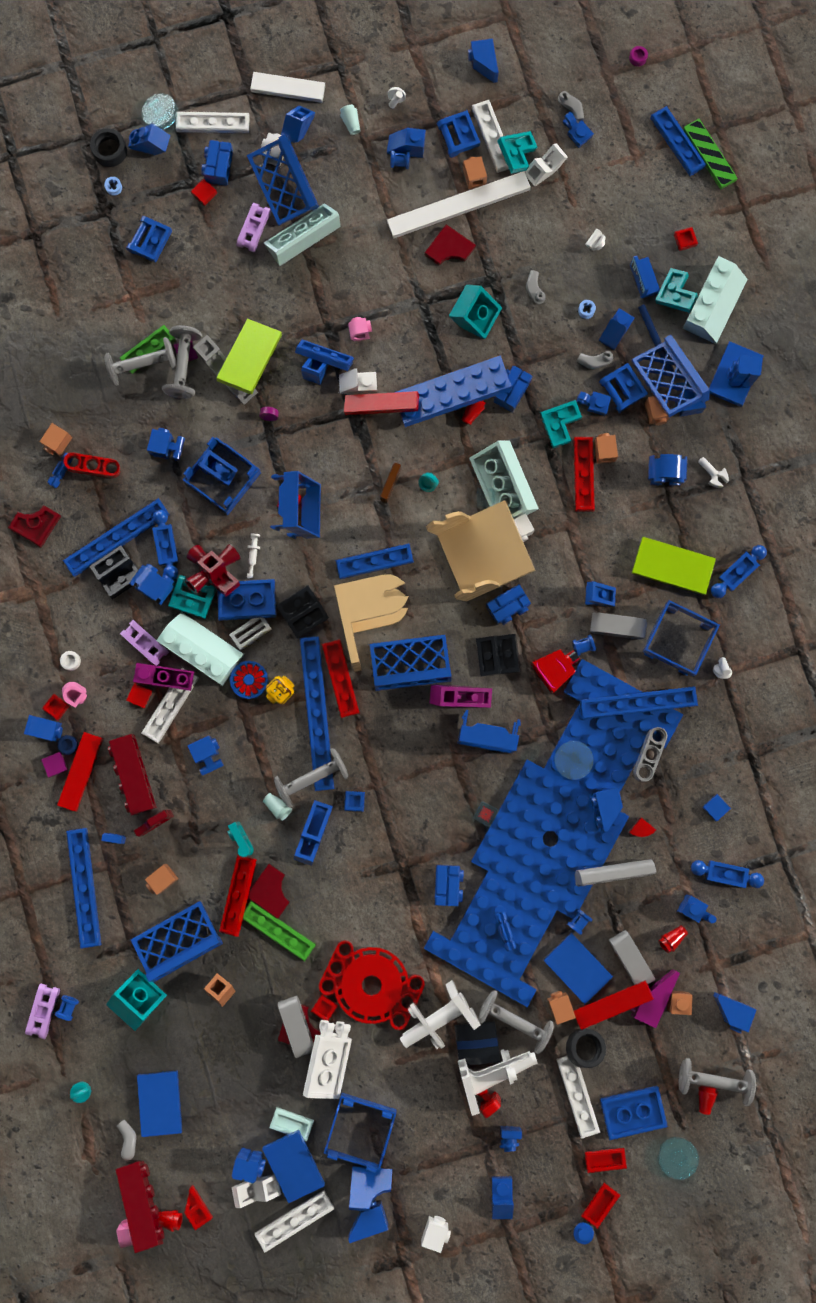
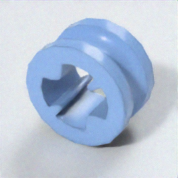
M109 177L106 179L104 186L108 194L116 196L121 193L122 185L118 178ZM111 183H114V185L117 183L115 190L111 188Z
M584 300L580 303L578 314L581 318L589 319L594 315L596 310L594 302ZM584 306H586V308H591L590 313H587V311L585 313L583 311Z

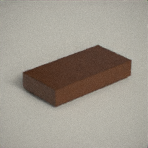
M398 463L393 464L381 492L380 500L384 503L388 502L400 474L401 465Z

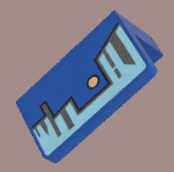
M634 256L630 263V268L641 299L658 294L660 289L649 257L639 260L638 256Z

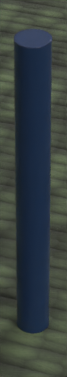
M644 304L639 306L638 309L656 347L662 342ZM664 350L659 351L658 354H659L660 358H664V359H665V357H666L665 351H664ZM666 364V371L674 372L673 366Z

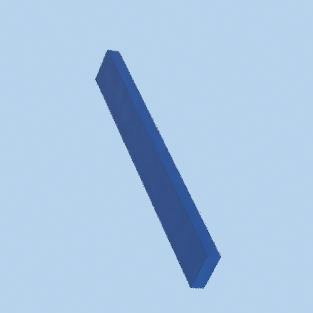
M319 636L300 638L313 770L332 761ZM333 773L315 782V791L334 789Z

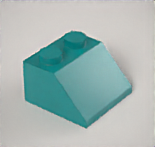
M466 285L449 317L459 327L482 339H486L502 307L482 286Z
M137 969L111 996L106 1005L136 1031L164 1000L167 994L153 982H148L146 975Z

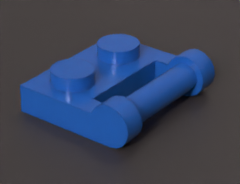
M468 110L437 122L438 129L442 131L447 144L449 157H455L459 153L480 146V140ZM448 126H453L459 145L455 146Z
M142 216L141 224L131 243H128L126 250L156 263L172 233V229L146 216ZM147 227H151L141 248L138 247Z
M629 363L599 381L601 386H604L611 396L619 413L648 395ZM612 380L616 381L627 398L626 401H622L611 384Z

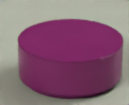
M642 46L634 47L629 55V61L634 66L644 65L648 58V52Z
M262 407L259 417L266 421L278 420L279 411L273 407Z

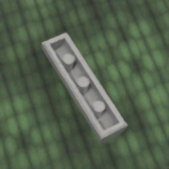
M652 859L576 870L575 881L576 886L580 887L653 875L656 873V868Z

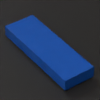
M303 339L295 350L297 354L346 371L349 370L354 360L352 356Z

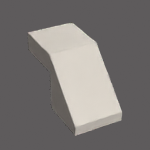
M553 144L542 158H536L531 162L529 168L524 171L526 177L534 186H537L556 172L568 157L557 144Z
M274 1174L257 1178L254 1183L244 1181L232 1187L235 1208H242L255 1201L267 1202L281 1195L280 1185Z

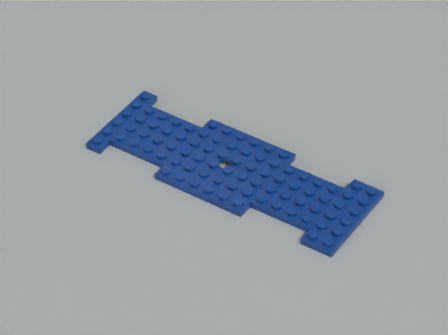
M583 659L580 660L575 670L576 672L572 675L563 692L577 701L643 693ZM579 701L545 767L542 768L529 760L525 761L473 856L471 862L487 870V873L451 940L433 931L424 949L528 1007L537 989L520 980L524 970L556 911L558 910L574 919L592 885L576 886V870L603 866L629 818L628 815L620 811L609 831H601V828L597 827L595 817L598 816L597 810L593 809L591 803L593 793L613 788H619L620 793L638 759L648 731L656 727L665 729L667 732L665 749L683 714L674 709L582 719ZM655 731L653 733V739L656 742H659L661 740V734ZM548 831H553L558 837L557 843L552 847L546 846L543 842V835ZM502 911L506 913V921L509 922L513 935L512 940L515 941L516 948L511 951L505 949V941L502 939L498 927L499 922H497L495 917L496 913Z

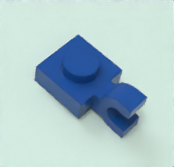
M571 111L565 115L563 124L570 129L567 135L580 148L593 137L594 133L582 120L577 123Z
M580 391L576 402L588 405L587 411L606 416L611 396L594 391L590 396Z

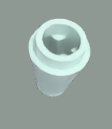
M352 104L346 105L340 109V117L350 135L358 134L361 130L357 108H354Z
M271 793L263 800V803H265L276 819L283 821L292 811V808L287 807L283 800Z

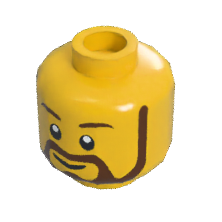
M276 676L266 686L267 699L273 704L276 702L284 704L294 694V684L286 676Z

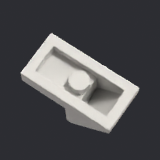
M356 368L340 374V394L377 392L376 372L357 373Z

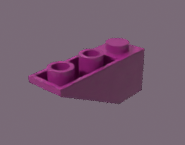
M136 663L133 682L140 685L191 691L194 671Z

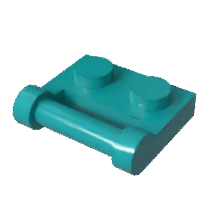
M180 575L168 606L206 619L212 599L216 593V588L213 585H204L200 591L207 593L206 598L182 591L183 586H188L185 583L186 576Z
M234 822L228 825L230 829L227 831L232 841L237 842L239 856L247 857L252 855L254 848L241 823Z

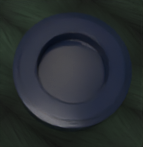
M70 735L62 736L57 744L58 750L66 755L75 753L78 749L77 739Z

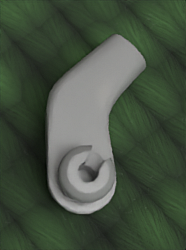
M562 91L558 96V102L573 113L577 123L581 120L584 122L582 103L569 95L568 92Z
M531 270L526 283V290L534 303L542 304L545 301V293L538 286L539 272Z
M605 351L597 356H588L580 353L576 362L593 370L609 365L613 361V354L610 351Z
M123 1120L116 1127L124 1139L121 1157L123 1160L129 1161L135 1154L136 1133Z

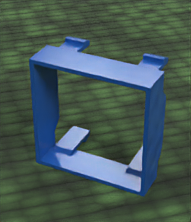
M212 437L207 443V449L213 452L216 446L220 444L251 467L247 472L249 480L234 499L229 496L223 504L226 510L189 483L190 479L200 468L198 464L205 452L192 468L188 467L183 473L185 475L183 481L226 515H229L261 472L259 468L217 437Z
M299 471L284 472V475H272L271 478L274 480H284L279 486V515L283 518V525H272L270 528L276 531L287 529L293 532L287 533V536L294 539L300 536L306 539L320 538L321 484ZM300 488H306V495L302 498L301 525L303 527L298 525V490Z
M669 600L660 613L642 652L651 659L654 657L679 669L678 672L686 676L688 674L695 676L720 625ZM666 611L673 614L677 611L685 613L703 622L699 627L707 631L714 628L700 654L694 671L648 649Z
M469 710L465 711L462 716L463 724L459 730L457 744L511 754L517 751L519 740L517 732L518 726H521L519 719L513 723L512 734H509L506 728L481 723H477L472 727L466 726Z
M341 1093L324 1154H327V1158L337 1161V1158L365 1166L367 1171L376 1173V1170L380 1171L397 1109ZM342 1098L344 1099L343 1105L353 1107L354 1102L381 1110L382 1117L392 1119L379 1164L328 1148Z

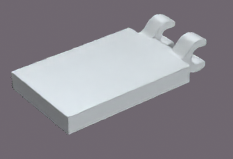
M328 1020L320 1021L319 1029L321 1035L315 1036L303 1096L306 1098H340L352 1041L348 1037L350 1024H344L342 1021H337L336 1024L329 1023Z

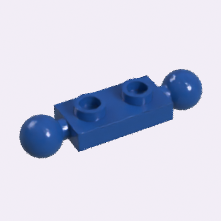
M157 510L153 514V521L158 524V527H153L152 530L158 562L160 566H166L163 570V575L174 580L178 576V569L173 566V563H177L179 560L173 528L171 524H165L168 520L167 513L163 510Z
M757 545L753 547L751 555L746 551L718 577L722 583H716L712 586V596L715 598L724 597L727 588L732 592L760 566L756 560H762L766 557V548L762 545Z
M696 860L691 864L692 873L696 876L706 873V880L746 888L747 883L753 888H760L764 884V877L760 873L748 875V868L709 860L708 866L701 860Z

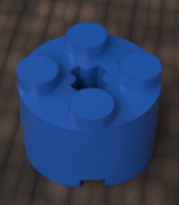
M660 454V458L655 459V455L649 456L648 480L650 485H662V483L669 482V486H680L687 480V457L682 458V455Z
M150 564L142 565L129 584L131 586L136 584L135 589L151 600L156 601L158 599L157 604L162 605L173 590L174 586L172 584L174 581L166 575L161 577L157 574L158 569Z

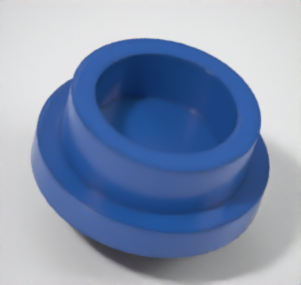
M502 1139L499 1147L504 1148V1152L516 1151L519 1143H517V1139Z
M582 1222L575 1226L573 1234L576 1241L580 1244L590 1243L594 1237L591 1225Z

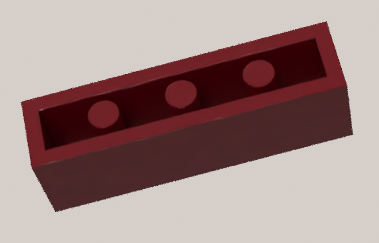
M128 734L110 740L108 751L115 760L113 768L115 774L120 777L121 783H119V788L126 797L124 804L127 813L134 816L156 809L157 806L135 735Z
M138 1161L115 1169L134 1253L163 1244L164 1231L162 1226L159 1227L158 1223L159 1210L157 1205L154 1206L153 1197L155 1194L153 1186L149 1185L148 1176L150 1172L148 1165L144 1161Z

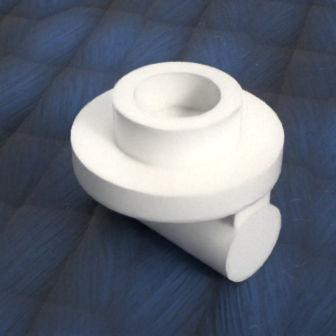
M393 87L389 89L387 94L391 100L389 107L393 109L398 103L405 100L406 94L401 88Z
M596 229L585 245L592 251L600 250L605 245V236L600 230Z
M722 657L718 660L719 664L713 667V672L720 679L730 678L732 670L729 668L726 658Z

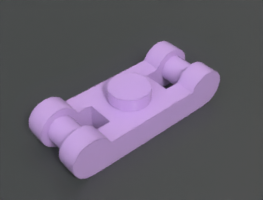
M256 203L252 204L236 245L238 247L249 248L251 252L256 251L263 229L271 215L270 208L259 207V204ZM247 235L252 237L251 241L246 240Z
M132 620L129 623L130 626L126 630L123 629L120 634L157 666L160 663L159 660L166 656L169 651L137 622ZM135 631L139 632L135 638L131 636ZM155 647L158 651L152 655L150 651Z
M45 984L39 985L25 1034L30 1036L34 1034L38 1035L41 1039H46L60 988L53 987L52 989L48 988ZM44 995L50 996L48 1002L43 1001ZM36 1022L42 1023L41 1028L36 1027Z

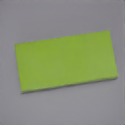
M247 319L216 378L217 382L252 395L282 336V332Z
M642 537L631 574L706 595L716 558Z

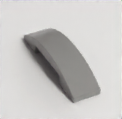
M206 335L193 348L213 373L218 376L226 357L211 338ZM225 385L244 405L258 393L254 389L252 395Z

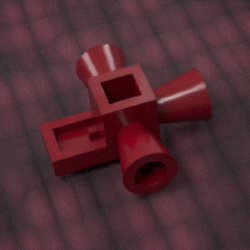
M230 544L226 546L219 556L213 551L206 554L200 545L193 546L187 553V559L198 565L200 572L185 579L186 585L193 593L198 594L208 581L225 597L240 586L239 581L226 570V566L241 559L237 550Z

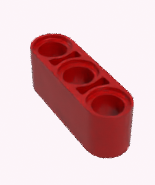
M68 453L64 457V464L70 472L105 478H116L121 472L119 463L114 459L79 453ZM72 458L78 460V465L75 467L68 465V461ZM89 462H96L98 464L97 468L89 470L87 468ZM108 465H115L117 470L114 473H108L106 471Z

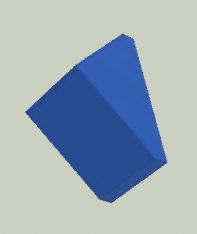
M308 358L301 369L303 379L321 385L328 364Z

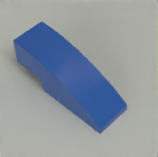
M314 800L296 849L294 860L310 866L313 865L333 806Z

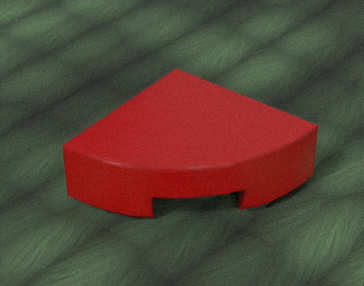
M640 817L628 833L637 837H646L653 834L656 829Z

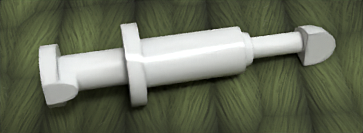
M251 533L252 543L247 547L250 548L248 579L253 577V566L256 565L257 549L260 550V547L257 546L259 534Z

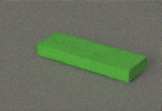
M163 325L121 356L120 359L123 361L165 349L163 338H168L171 344L176 342V339L169 333L167 327ZM139 368L134 369V370H130V372L133 374V373H134L135 371H137Z

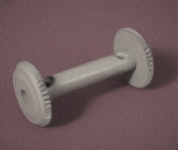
M178 325L169 330L173 337L179 339L174 384H166L162 386V390L165 394L172 397L191 398L195 395V390L185 386L191 339L192 341L201 340L202 334L193 327Z
M163 338L165 345L163 350L113 363L110 354L106 353L104 356L105 365L112 383L116 386L119 385L117 376L119 373L169 360L172 369L175 370L176 357L169 339Z
M330 749L334 760L286 785H283L278 776L275 777L276 788L287 807H293L289 797L291 794L338 770L341 771L345 779L348 778L347 769L336 749Z
M492 991L482 1005L478 1016L479 1022L483 1023L488 1014L536 1039L535 1053H541L552 1035L554 1029L553 1022L551 1020L548 1021L543 1029L533 1025L495 1004L497 991ZM494 1008L497 1009V1013L493 1012Z
M690 1058L682 1061L679 1071V1090L682 1094H687L691 1083L742 1093V1101L745 1106H749L753 1102L756 1091V1077L752 1070L748 1069L743 1080L692 1071Z

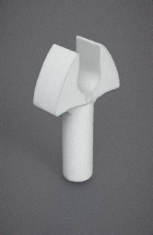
M704 457L698 461L711 475L709 485L722 488L723 485L718 481V477H721L725 483L729 482L728 473L725 468L722 471H717Z

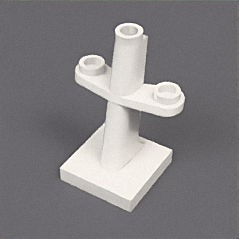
M452 980L445 984L452 1000L426 1019L414 1003L410 1004L408 1011L414 1019L418 1017L420 1023L404 1032L403 1036L400 1037L402 1044L406 1048L430 1034L432 1036L430 1040L435 1048L442 1049L445 1045L435 1030L462 1014L474 1030L480 1026L474 1009L472 1007L469 1008L461 992L458 994Z
M502 1049L500 1053L503 1062L480 1071L470 1070L465 1059L458 1060L472 1116L480 1114L475 1095L506 1079L509 1080L510 1085L517 1080L516 1074L538 1064L534 1052L530 1053L528 1051L510 1058L509 1051Z

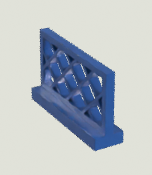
M285 134L278 137L279 139L247 155L279 226L310 210L319 208L292 144ZM279 145L281 150L279 159L270 156L271 149ZM258 155L265 156L262 167L255 164L254 157ZM269 158L278 161L274 172L265 169ZM281 163L286 164L289 168L287 176L278 174ZM264 171L273 174L270 185L262 180ZM276 176L285 179L282 189L273 186ZM289 180L296 183L297 187L294 194L285 191ZM272 188L281 192L278 202L270 198ZM284 193L293 196L290 207L281 204ZM296 198L302 199L306 207L301 210L294 209L293 206ZM280 206L289 209L287 217L281 220L278 215Z
M672 335L664 338L665 342L631 360L667 416L671 417L699 401L702 403L708 401L710 390ZM664 350L666 353L665 359L655 357L656 353ZM649 360L650 364L649 367L640 366L638 362ZM653 361L663 363L662 369L651 368ZM666 364L674 365L676 367L675 372L665 371ZM649 373L660 374L658 381L650 380L648 378ZM662 376L673 377L671 384L661 382ZM675 378L684 379V386L675 385ZM659 386L669 388L667 395L658 393ZM672 389L681 390V397L670 396ZM685 391L694 393L696 396L692 399L683 398ZM668 400L679 402L678 406L670 410L667 406Z
M445 635L370 644L375 691L451 682L452 676ZM442 640L443 647L439 652L430 647L434 641ZM416 643L425 646L420 654L411 649ZM401 645L406 649L401 657L392 652L396 646ZM383 648L387 653L380 659L375 655L374 649ZM427 649L436 655L431 662L422 657ZM408 652L417 657L411 665L403 660ZM389 654L398 659L393 667L384 662ZM439 657L445 661L446 668L438 669L432 664ZM419 659L428 665L424 671H418L414 668ZM400 662L409 667L405 673H398L394 670ZM381 664L389 669L386 675L377 676V669Z
M201 901L131 939L146 971L148 982L153 983L223 944ZM198 907L202 913L199 922L190 919L192 911ZM179 918L185 920L182 931L172 929L175 920ZM189 921L198 924L195 935L185 933ZM201 926L209 927L212 935L206 938L198 937ZM161 928L168 930L165 941L155 939L157 931ZM171 931L181 934L178 945L168 942ZM184 935L194 937L192 946L188 948L181 946ZM143 938L151 939L147 951L140 948L139 940ZM154 941L164 943L160 955L151 952ZM167 945L177 947L174 956L171 958L163 956ZM150 954L159 957L157 965L151 969L147 963Z

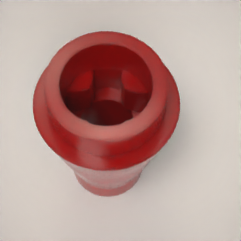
M480 401L466 406L461 420L471 425L485 409L486 403Z
M680 925L678 928L662 935L658 942L665 952H674L688 935V932Z
M701 1085L698 1087L699 1112L710 1115L719 1092L717 1088Z
M178 1210L159 1211V1226L172 1232L180 1229L183 1219L182 1213H178Z

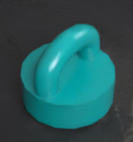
M428 472L419 478L418 484L423 491L432 492L439 484V480L435 475Z
M82 1081L77 1082L70 1090V1099L76 1103L85 1102L91 1095V1087L88 1083Z

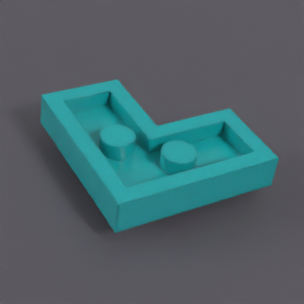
M531 131L502 136L497 141L511 174L526 171L529 168L524 153L534 152L538 148Z
M670 268L655 299L656 304L691 313L698 294L683 289L689 277L688 272Z
M576 400L540 412L552 448L570 443L571 438L566 424L582 419Z

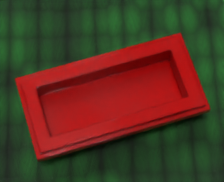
M624 1148L585 1152L587 1173L627 1169Z
M603 1183L581 1217L598 1229L620 1197V1194L606 1183Z

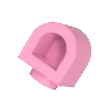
M356 317L348 323L351 340L361 341L370 339L369 332H372L370 320L366 321V318Z
M68 682L62 688L64 701L75 708L78 704H82L87 697L86 688L76 682Z
M125 1219L116 1230L120 1248L133 1245L128 1222Z

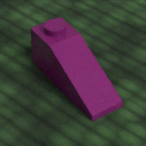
M431 684L430 704L452 707L491 708L492 688Z
M672 969L652 985L650 991L654 1000L630 1009L632 1012L631 1016L656 1028L680 973Z

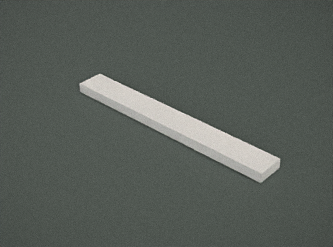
M523 171L387 219V224L394 239L527 192L531 187Z

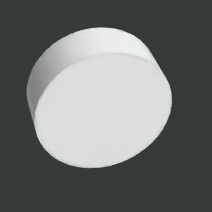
M73 651L63 653L60 658L61 666L69 671L76 670L81 663L80 656Z

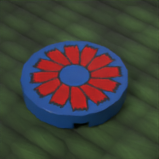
M244 661L236 665L232 670L230 685L234 693L241 698L254 699L262 695L266 690L268 674L259 663Z

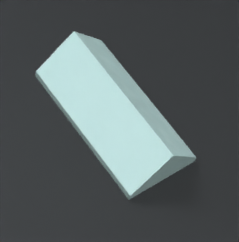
M324 203L265 241L264 245L278 265L281 266L340 227L339 214Z

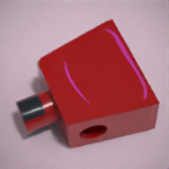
M557 650L531 663V666L549 692L553 694L576 672L572 664L580 660L574 650L567 655H564L561 650Z

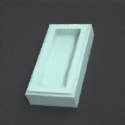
M276 1107L269 1128L287 1135L300 1130L304 1141H307L314 1120Z

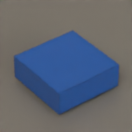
M345 791L344 810L364 812L365 792Z
M718 794L713 796L702 807L715 822L731 809Z
M104 833L101 841L125 844L126 837L124 835Z
M500 1126L502 1139H522L520 1127Z

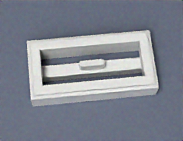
M254 618L229 635L241 651L272 630L265 618ZM261 619L262 622L256 625L254 628L240 636L238 639L235 637L236 635H238L239 633H241L242 631H244L252 624ZM265 625L266 628L255 634L253 637H251L244 643L240 644L242 640H244L245 638H247L248 636H250L251 634H253Z

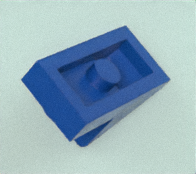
M619 308L614 317L609 321L599 341L615 350L635 318Z
M209 449L206 450L198 464L205 474L212 475L228 486L238 469Z
M594 581L587 582L585 604L614 607L616 588Z
M492 1176V1219H512L514 1208L512 1176Z

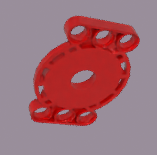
M343 940L338 943L319 983V990L324 995L335 993L340 1007L348 1016L356 1021L376 1024L390 1019V1024L394 1029L402 1030L407 1026L411 1017L408 1008L402 1005V999L407 996L411 997L416 1005L425 983L420 975L414 974L408 977L403 963L390 951L379 947H366L354 951L353 944L350 941ZM342 944L350 946L351 951L348 955L340 953L339 948ZM368 950H373V951H376V954H374V953L363 954V952H364V951H368ZM380 952L386 953L392 958L389 959L386 956L380 955ZM395 960L401 966L402 972H399L397 966L393 963ZM339 962L342 965L341 972H332V963ZM371 975L378 977L382 985L381 990L375 995L367 994L362 988L363 980ZM417 978L421 981L422 985L419 989L411 988L410 982L412 979ZM329 980L333 983L334 987L331 991H325L322 988L324 981ZM339 989H342L341 994L338 993ZM342 998L345 999L346 1003L350 1007L349 1010H347V1008L343 1005L341 1001ZM355 1011L358 1014L364 1015V1019L355 1016L352 1012ZM396 1015L404 1017L405 1022L403 1025L397 1026L394 1024L393 1019ZM368 1016H369V1017L380 1016L381 1019L368 1020Z

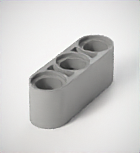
M592 613L590 632L600 635L644 640L647 620L606 613Z
M661 727L649 730L645 737L633 770V776L637 781H649L655 773L667 740V732ZM655 731L661 734V740L659 742H656L653 739V733ZM648 749L654 752V758L652 760H649L646 757V751ZM642 767L648 772L646 778H642L639 775V770Z
M626 930L609 939L611 946L634 985L645 980L649 984L655 980L651 970Z
M298 996L278 1002L279 1011L295 1058L312 1053L314 1043Z

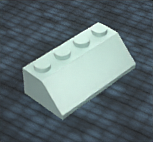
M718 256L683 329L714 344L718 342L748 280L735 263Z
M497 441L469 458L490 507L505 500L513 519L525 513L529 515L539 509L510 441Z
M183 612L165 627L156 640L222 686L231 675L232 670L245 655Z

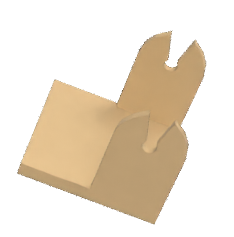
M505 500L471 516L459 511L445 515L446 520L432 521L426 526L428 532L438 536L458 583L460 591L454 594L457 600L467 602L536 571Z
M379 575L334 585L354 672L362 670L354 633L393 625L399 622L408 610V608L402 607L409 596H405L401 591L395 589L404 585L405 582L394 575Z

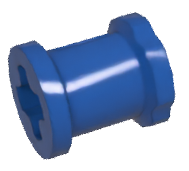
M391 151L390 168L398 166L409 169L410 152L405 154Z
M587 635V638L578 641L572 640L574 651L578 656L590 650L596 651L591 635Z
M578 909V914L567 925L581 935L584 927L588 922H592V919Z
M62 995V1003L59 1010L55 1012V1016L71 1021L73 1010L79 1001L74 997Z

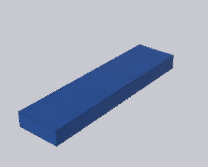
M667 106L651 115L650 119L689 176L706 167V163Z
M410 544L335 560L340 580L414 563Z

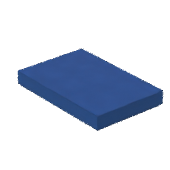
M729 341L709 386V394L742 407L750 388L741 387V385L730 386L729 379H727L728 368L732 367L733 361H737L741 355L750 356V358L753 356L761 357L762 359L764 355Z
M275 579L239 581L240 586L227 597L218 590L219 621L276 617Z
M572 933L543 959L584 1004L613 977Z
M178 1070L138 1074L141 1137L182 1133Z
M658 1086L600 1098L609 1140L668 1127Z
M296 1130L263 1146L262 1150L288 1203L325 1186V1182L300 1130Z

